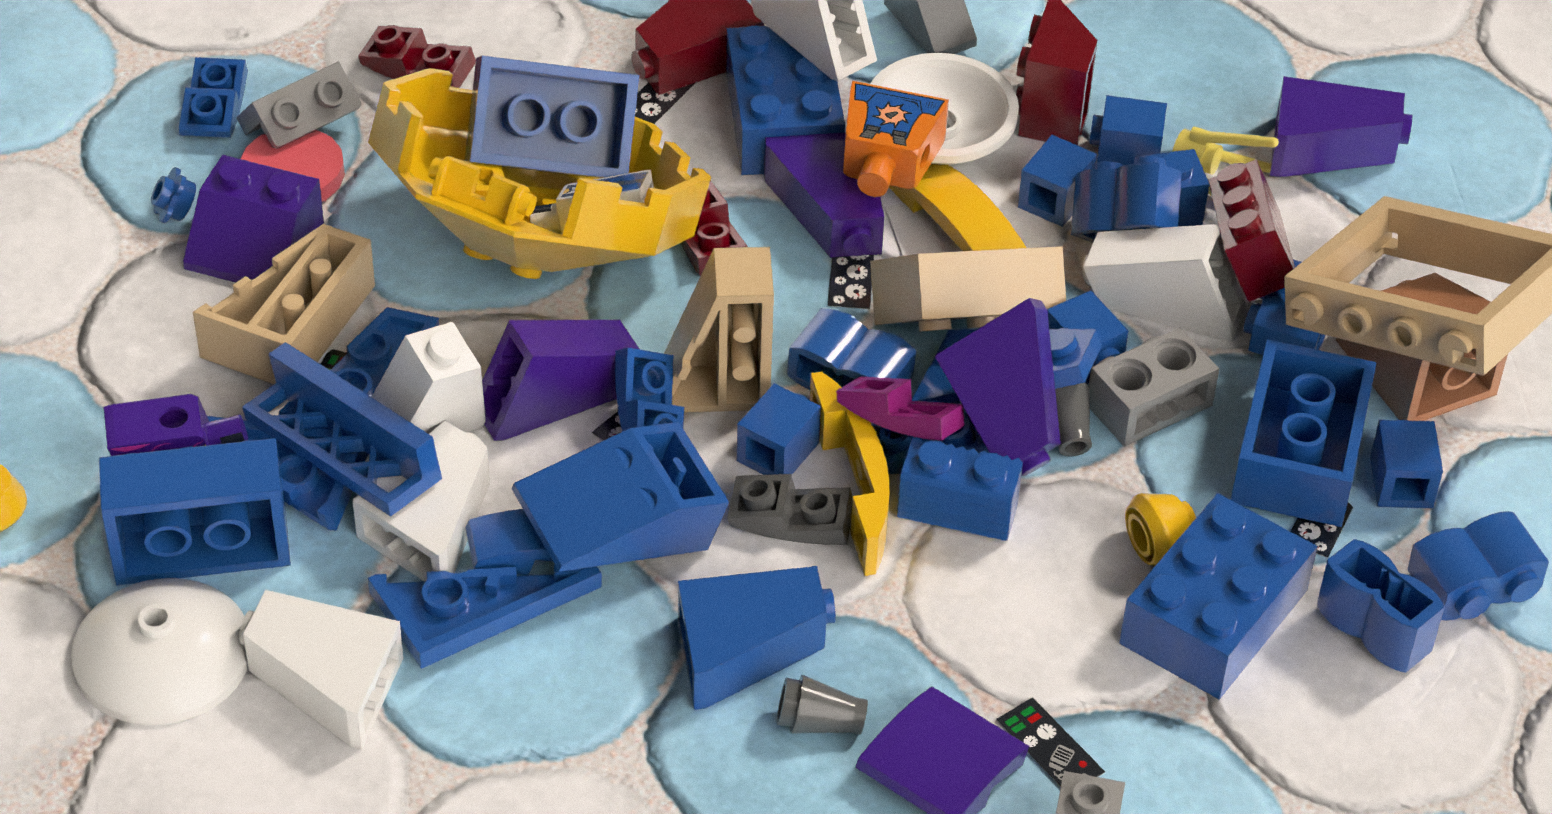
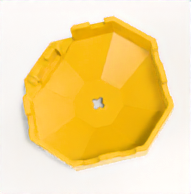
M432 68L383 82L368 143L409 192L464 243L463 252L471 257L481 260L496 259L511 265L510 270L516 275L529 279L541 278L542 271L556 272L655 256L693 237L695 234L711 176L705 170L693 168L690 176L687 173L691 157L674 142L665 141L663 149H661L659 143L663 131L653 123L637 117L634 120L629 173L651 170L652 181L656 186V189L648 188L644 203L619 200L622 187L618 183L593 180L599 179L593 177L502 167L504 177L499 175L491 176L485 198L475 194L481 168L463 162L465 161L472 90L450 87L453 74L450 71ZM577 182L563 234H557L523 220L524 215L529 217L533 213L537 203V197L530 194V189L527 186L562 190L565 185Z

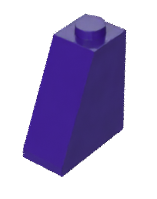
M1283 76L1274 138H1277L1279 143L1272 150L1270 176L1286 177L1395 163L1398 145H1408L1413 115L1404 113L1405 93Z
M846 132L765 137V183L830 258L882 255L885 217L881 197H872L864 194L857 185L858 179L847 177L843 173Z
M1028 298L935 355L990 453H997L1002 457L1008 455L1011 460L1019 458L1023 462L1022 476L1028 475L1050 462L1051 458L1047 452L1061 444L1048 312L1041 300Z
M620 319L509 320L482 379L486 420L484 425L494 441H504L616 400L615 350L627 347L640 348Z

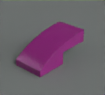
M860 376L836 391L837 402L851 412L878 426L904 435L942 441L964 426V408L962 404L912 401L911 379Z

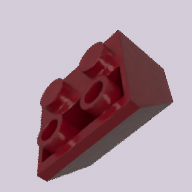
M1048 0L1043 15L1034 14L1028 37V44L1032 46L1031 48L1023 46L1020 52L1016 75L1024 77V85L1019 84L1016 90L1019 105L1018 115H1020L1018 136L1046 142L1051 135L1078 145L1089 112L1098 40L1061 0Z

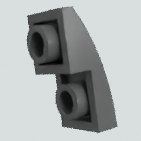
M791 474L736 476L727 519L730 526L765 537L808 544L847 545L851 526L853 495L850 487L795 489Z

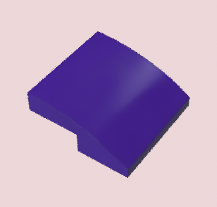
M931 686L910 702L882 729L859 756L855 768L928 814H977L986 807L992 788L1023 766L1030 746Z

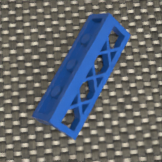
M285 342L269 353L276 383L242 406L244 417L247 421L271 437L276 438L277 441L390 517L442 479L433 436ZM286 400L297 406L296 413L271 415L268 413ZM328 427L333 430L332 437L307 439L304 437L305 429ZM365 451L370 455L369 462L343 463L340 461L341 453ZM403 476L407 479L389 493L377 485V479L381 477Z

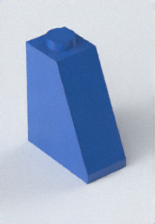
M817 566L678 581V622L694 710L706 709L825 648L826 624L835 623L836 620L835 602L832 589H822Z

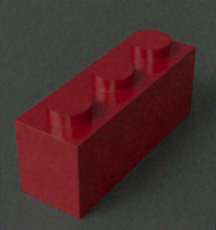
M1257 159L1245 164L1234 163L1220 170L1217 176L1208 179L1224 251L1248 302H1251L1285 288L1284 276L1295 268L1279 207Z

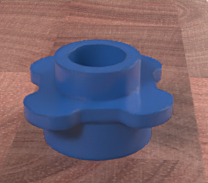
M177 167L170 171L168 177H160L151 196V204L154 205L153 212L159 215V222L164 224L170 218L177 221L183 220L192 206L196 193V184L187 180L185 176L180 175L181 169Z

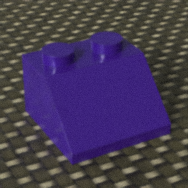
M222 155L199 190L183 259L184 269L235 283L245 276L250 280L255 279L273 266V257L324 224L319 179Z

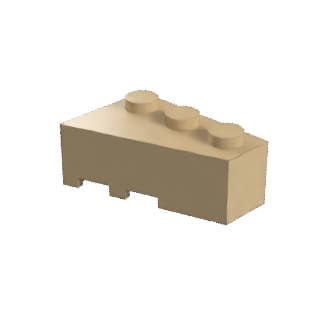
M322 224L273 257V266L253 280L245 276L233 284L234 293L213 307L205 303L193 311L200 358L275 384L276 380L269 353L285 342L318 362L375 287L370 239Z
M1063 246L921 253L870 261L875 325L919 322V332L952 329L951 320L967 319V329L981 328L1028 298L1041 300L1046 309L1066 301Z
M770 247L713 249L664 354L674 355L672 405L684 407V412L749 411L771 387L774 290Z

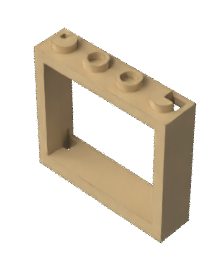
M1384 196L1284 276L1286 325L1484 376L1552 314V234ZM1392 233L1398 234V239L1392 238ZM1383 254L1511 285L1476 315L1350 284L1349 282ZM1473 348L1476 349V360L1464 357V352L1469 353Z

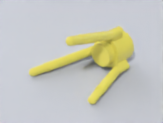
M1193 126L1191 130L1183 129L1179 133L1172 152L1195 149L1204 172L1213 175L1220 161L1229 164H1245L1255 160V158L1224 151L1222 145L1219 144L1274 148L1278 146L1279 141L1274 137L1214 132ZM1257 160L1262 172L1270 173L1271 163Z

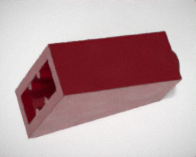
M669 0L635 29L636 50L631 54L633 68L636 74L640 75L639 78L641 80L646 79L658 95L706 80L726 72L727 28L764 26V23L754 15L753 7L747 0Z

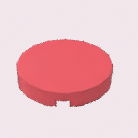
M315 130L278 149L273 148L267 136L262 134L245 148L241 157L242 160L318 178L322 202L326 201L340 188L345 176L340 146L331 136L319 130Z

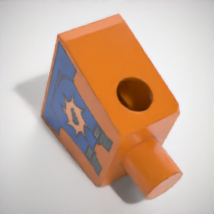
M852 81L846 126L843 173L847 177L858 179L857 185L864 194L872 197L883 196L887 192L889 185L905 189L917 187L944 144L949 99Z

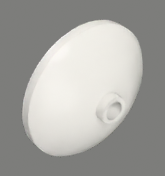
M927 53L910 56L890 64L881 70L871 82L872 85L949 99L946 138L931 164H961L982 158L1004 145L1016 128L1019 105L1013 87L994 68L969 57L949 53Z
M178 578L154 579L125 587L97 604L84 618L76 632L72 645L71 660L79 689L85 698L101 712L118 720L133 724L165 725L199 716L224 701L237 688L247 672L246 649L239 642V633L244 614L237 604L223 592L193 580Z

